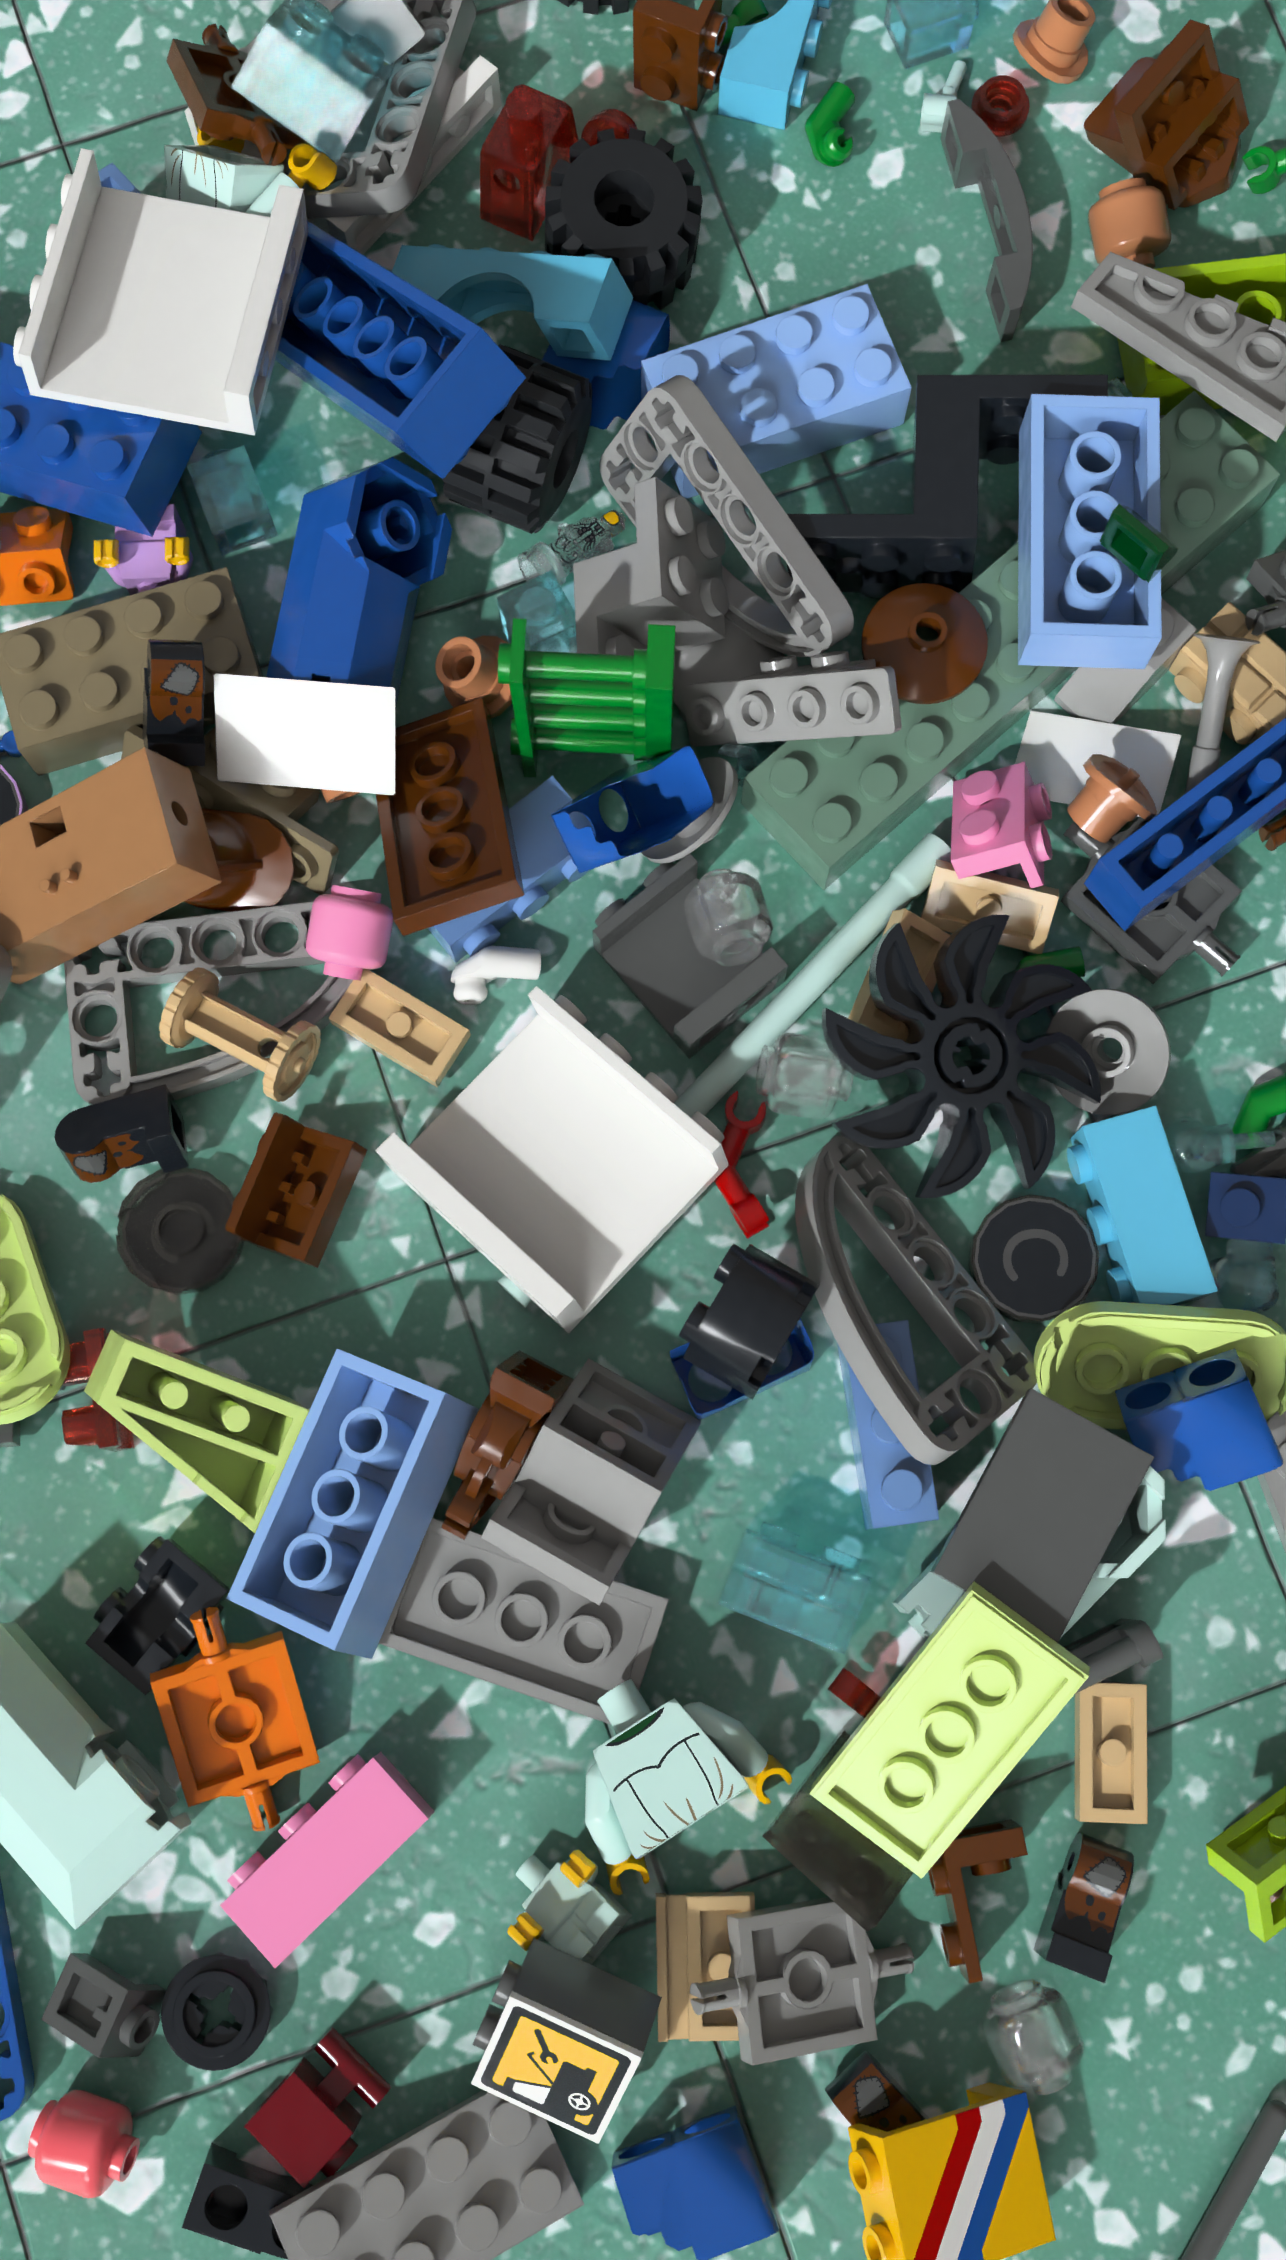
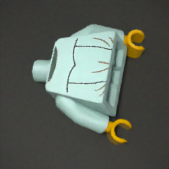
M199 129L197 134L199 145H164L167 180L166 198L266 217L271 216L279 185L302 188L307 183L314 190H322L332 183L337 174L335 162L325 153L318 152L309 144H298L291 149L288 158V165L291 171L288 175L283 173L284 165L282 164L272 166L270 161L269 165H267L260 158L241 153L245 143L243 139L233 138L230 141H222L209 136Z
M632 1679L621 1683L597 1700L617 1735L593 1750L596 1763L591 1766L586 1774L585 1824L606 1864L610 1887L615 1895L623 1894L619 1879L620 1873L628 1869L637 1870L641 1873L644 1884H647L650 1878L644 1857L646 1854L747 1788L753 1792L760 1802L770 1804L772 1801L762 1791L763 1782L767 1777L779 1774L788 1785L792 1783V1777L778 1759L767 1754L766 1750L741 1721L701 1701L681 1706L674 1698L651 1712Z

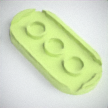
M3 1194L2 1196L0 1195V1425L23 1420L46 1406L63 1385L70 1365L68 1336L32 1229L16 1203Z
M1113 1301L1088 1302L1072 1307L1052 1320L1042 1332L1034 1352V1369L1040 1392L1102 1428L1127 1430L1115 1390L1234 1348L1265 1419L1268 1420L1277 1411L1280 1416L1286 1411V1332L1272 1319L1248 1310Z

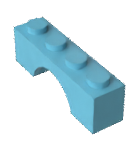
M788 0L776 14L768 19L755 24L734 27L720 75L718 115L785 130L791 106L801 108L804 101L809 78V71L802 69L805 57L816 58L823 29V21L817 19L819 8L829 9L832 0Z
M431 244L428 247L402 245L392 269L393 274L475 324L487 317L505 311L521 310L534 313L535 321L557 356L611 361L633 300V296L613 259L597 254H587L583 257L552 255L545 251H533L531 253L504 252L489 247L473 250L448 248L439 244Z

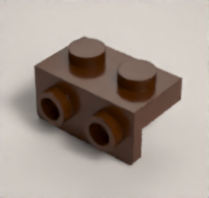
M637 0L633 8L634 88L644 91L653 99L659 101L668 100L697 111L707 89L712 91L717 89L726 55L720 53V46L728 25V15L721 13L722 0H702L698 10L671 0Z
M274 1113L266 1132L258 1143L257 1153L242 1188L233 1201L232 1211L225 1225L226 1231L261 1249L318 1268L367 1153V1149L354 1141L305 1127L287 1115Z

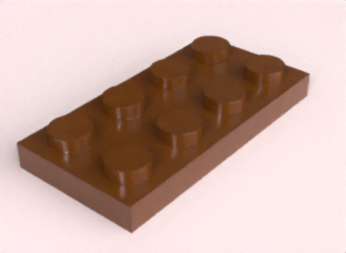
M483 698L395 728V794H376L393 920L402 935L405 936L524 896L491 713Z

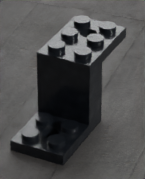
M917 375L911 514L787 515L841 592H861L870 598H883L893 590L906 585L929 583L941 585L959 593L972 582L977 544L979 459H988L992 463L1001 465L1013 464L1019 461V430L1031 394L1108 396V375ZM787 564L788 573L792 577L791 570Z

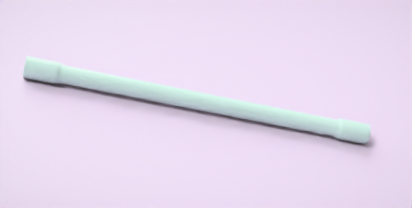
M928 833L892 870L889 879L680 1095L674 1104L690 1118L696 1111L705 1116L887 926L892 911L903 909L911 900L919 897L929 887L936 859L951 863V848L938 836ZM505 1275L497 1281L524 1308L532 1302Z

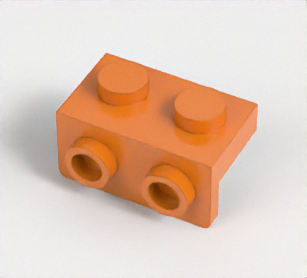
M30 506L18 512L0 513V606L73 599L75 587L68 566L73 533L69 512L56 508L46 509L41 506Z

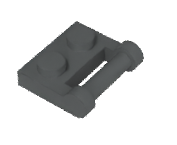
M1121 1618L1064 1646L1066 1650L1090 1667L1089 1677L1076 1693L1116 1675L1137 1663H1140L1145 1668L1163 1659V1653L1155 1635L1146 1622L1142 1620Z

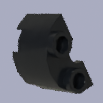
M733 1243L713 1277L721 1282L723 1286L710 1307L700 1301L696 1304L685 1322L679 1337L690 1342L683 1357L685 1360L753 1400L820 1284L752 1244H749L746 1250Z
M162 1536L152 1541L136 1560L134 1567L140 1574L138 1575L137 1583L131 1591L127 1593L122 1587H119L96 1611L93 1618L100 1625L85 1643L144 1695L152 1691L150 1673L171 1667L181 1654L186 1657L197 1645L198 1641L193 1624L190 1621V1616L201 1610L208 1631L210 1626L206 1616V1608L217 1607L220 1615L224 1609L220 1603L227 1598L230 1591L228 1586L174 1540H165Z

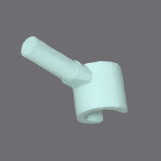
M961 60L954 62L942 89V94L924 93L920 131L942 132L947 102L957 99V91L967 69L965 62Z

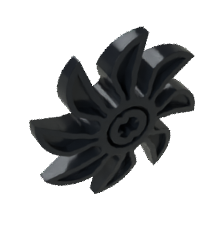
M991 915L973 920L953 932L944 942L933 963L938 989L942 995L940 1006L935 1003L932 993L921 978L900 922L894 924L882 936L873 953L869 969L871 996L877 1009L894 1020L903 1022L907 1026L909 1034L906 1042L901 1039L881 1035L827 1008L822 1010V1028L825 1041L835 1060L846 1071L865 1081L877 1080L905 1072L909 1079L908 1089L903 1094L896 1095L882 1105L832 1122V1126L842 1136L856 1144L870 1148L889 1149L907 1146L921 1139L934 1118L936 1109L940 1107L942 1110L943 1122L939 1128L937 1144L916 1192V1198H938L950 1195L965 1187L980 1173L992 1151L987 1125L983 1120V1113L986 1107L990 1110L992 1119L1002 1132L1023 1188H1031L1041 1178L1049 1165L1055 1146L1054 1118L1049 1105L1019 1088L1017 1083L1019 1072L1040 1077L1094 1104L1101 1101V1085L1098 1071L1088 1052L1077 1041L1060 1032L1020 1040L1016 1031L1017 1024L1021 1019L1030 1017L1044 1007L1092 991L1082 978L1060 966L1050 964L1033 965L1004 974L990 996L988 1005L982 1000L981 994L985 986L988 967L1010 917L1009 915ZM968 1046L971 1052V1060L963 1061L967 1066L956 1067L953 1053L961 1052V1049L958 1047Z

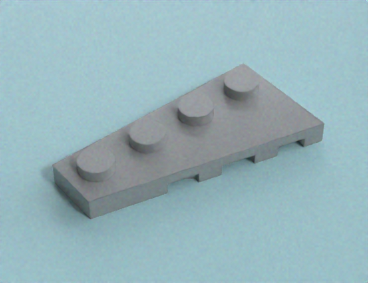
M1112 252L1105 257L1078 289L1071 305L1073 309L1276 442L1286 430V322L1273 317L1270 325L1239 314L1236 312L1239 305L1237 302L1217 294L1214 298L1202 299L1185 292L1184 281Z

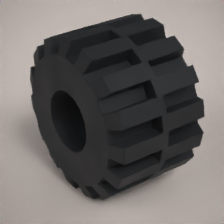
M613 128L597 131V144L590 146L581 138L570 146L569 162L559 158L551 171V186H546L545 252L552 255L583 257L587 254H597L605 258H612L629 288L633 300L644 305H648L649 302L653 301L662 310L673 302L675 287L684 290L691 278L692 264L695 263L701 223L703 202L701 187L693 186L695 171L686 158L675 163L673 162L675 146L663 138H660L656 145L652 146L645 143L646 131L630 128L629 139H616Z
M499 344V348L526 376V379L512 394L508 405L495 415L473 442L465 458L456 464L442 480L444 482L443 491L445 497L449 498L450 501L532 534L533 532H539L553 516L574 478L585 447L591 422L592 384L588 378L506 345Z

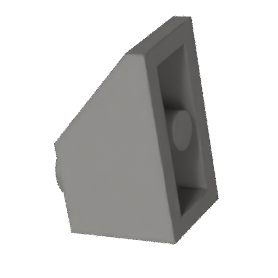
M1161 598L1162 639L1145 669L1079 667L1055 696L1054 701L1072 717L1115 724L1170 669L1179 651L1193 637L1197 628Z

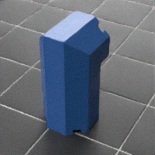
M391 457L322 484L304 495L266 677L395 688L396 711L419 588L421 584L432 581L444 574L452 534V527L446 513L437 515L431 498L438 496L430 478Z

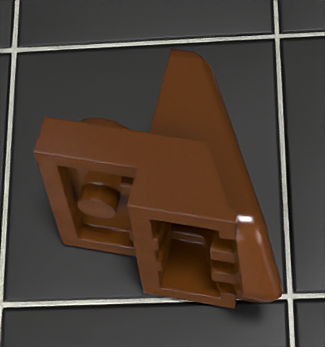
M1190 19L1170 44L1162 50L1157 59L1144 57L1132 65L1084 122V129L1091 144L1130 172L1133 178H1143L1146 181V186H1154L1162 191L1168 208L1176 210L1178 207H1191L1218 196L1229 189L1241 149L1240 134L1250 123L1239 78L1220 72L1209 25Z

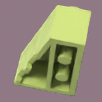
M113 1329L109 1332L84 1390L98 1405L254 1533L259 1526L309 1412V1409L289 1397Z

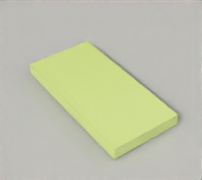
M973 1581L813 1782L809 1794L922 1879L1087 1680L1090 1667Z

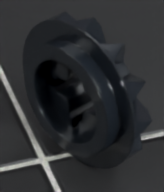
M222 1952L192 1960L174 1976L163 1997L161 2022L164 2035L171 2049L186 2063L203 2070L229 2069L248 2059L265 2039L273 2012L267 1991V1980L258 1975L250 1966L248 1960L227 1956ZM229 1986L232 1987L233 1991L230 1994L232 1999L229 2002L228 2010L232 2015L236 2016L235 2021L237 2022L232 2024L229 2021L222 2020L205 2037L201 2033L207 2025L204 2021L208 2016V2010L201 2004L202 2000L200 1999L204 1996L207 1999L214 2000Z

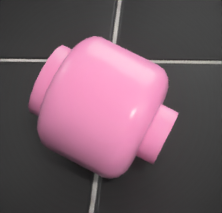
M332 885L331 894L319 895L314 900L306 940V951L312 958L325 962L323 974L361 981L363 969H378L385 964L393 925V913L388 906L380 903L381 893Z

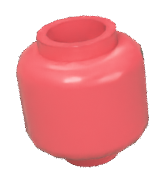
M71 2090L59 2101L50 2100L42 2109L30 2136L28 2154L30 2157L35 2158V2170L39 2180L43 2183L83 2198H96L101 2196L114 2180L120 2182L126 2180L137 2159L140 2140L132 2136L133 2118L127 2106L85 2090Z

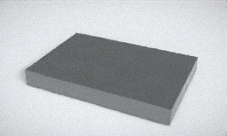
M1028 1389L930 1572L965 1592L975 1581L1058 1643L1154 1456L1036 1390Z

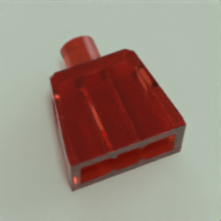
M524 84L515 86L508 95L506 104L488 134L480 153V217L482 220L530 241L534 240L545 219L546 186H551V171L559 158L569 162L570 146L579 141L573 110L566 102ZM516 178L520 183V189L516 187Z

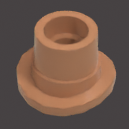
M1049 0L1040 16L1020 22L1013 33L1014 44L1028 64L1043 77L1055 83L1070 84L1080 78L1088 64V50L1084 41L1095 22V12L1085 0Z
M483 635L474 639L461 636L449 640L442 646L436 658L435 670L438 679L443 684L445 696L453 708L483 698L491 713V718L500 716L512 704L509 684H499L498 682L499 644L508 642L498 636Z
M1092 754L1084 763L1083 767L1090 777L1086 780L1085 787L1067 807V812L1073 821L1084 832L1102 843H1107L1128 821H1133L1137 815L1149 822L1157 813L1153 799L1139 779L1140 775L1134 769H1129L1114 758L1102 754Z

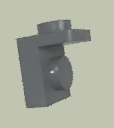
M70 1953L41 2020L98 2058L137 2057L142 2054L145 2046L157 2031L160 2021L159 2014L166 1990L157 1984H134L88 1953Z

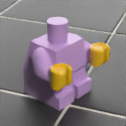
M168 504L153 537L115 526V539L94 540V563L105 568L113 581L121 587H126L130 595L188 578L193 564L190 539L186 537V529L174 504Z

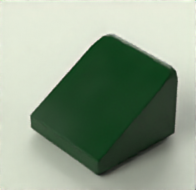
M1121 504L1112 511L1100 539L1102 546L1148 583L1178 551V548L1138 513Z

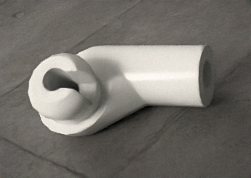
M487 946L455 966L450 980L455 984L453 991L455 1000L465 1005L481 1004L488 995L486 984L498 977L537 980L541 970L540 950L505 946Z

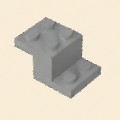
M657 477L635 483L637 543L573 564L577 653L634 655V648L647 649L648 624L676 625L675 652L726 638L725 613H727L729 608V599L723 584L721 556L724 554L726 546L724 534L719 523Z
M588 1358L543 1424L515 1483L490 1518L481 1538L503 1550L509 1556L519 1559L561 1583L570 1591L578 1593L600 1606L702 1421Z

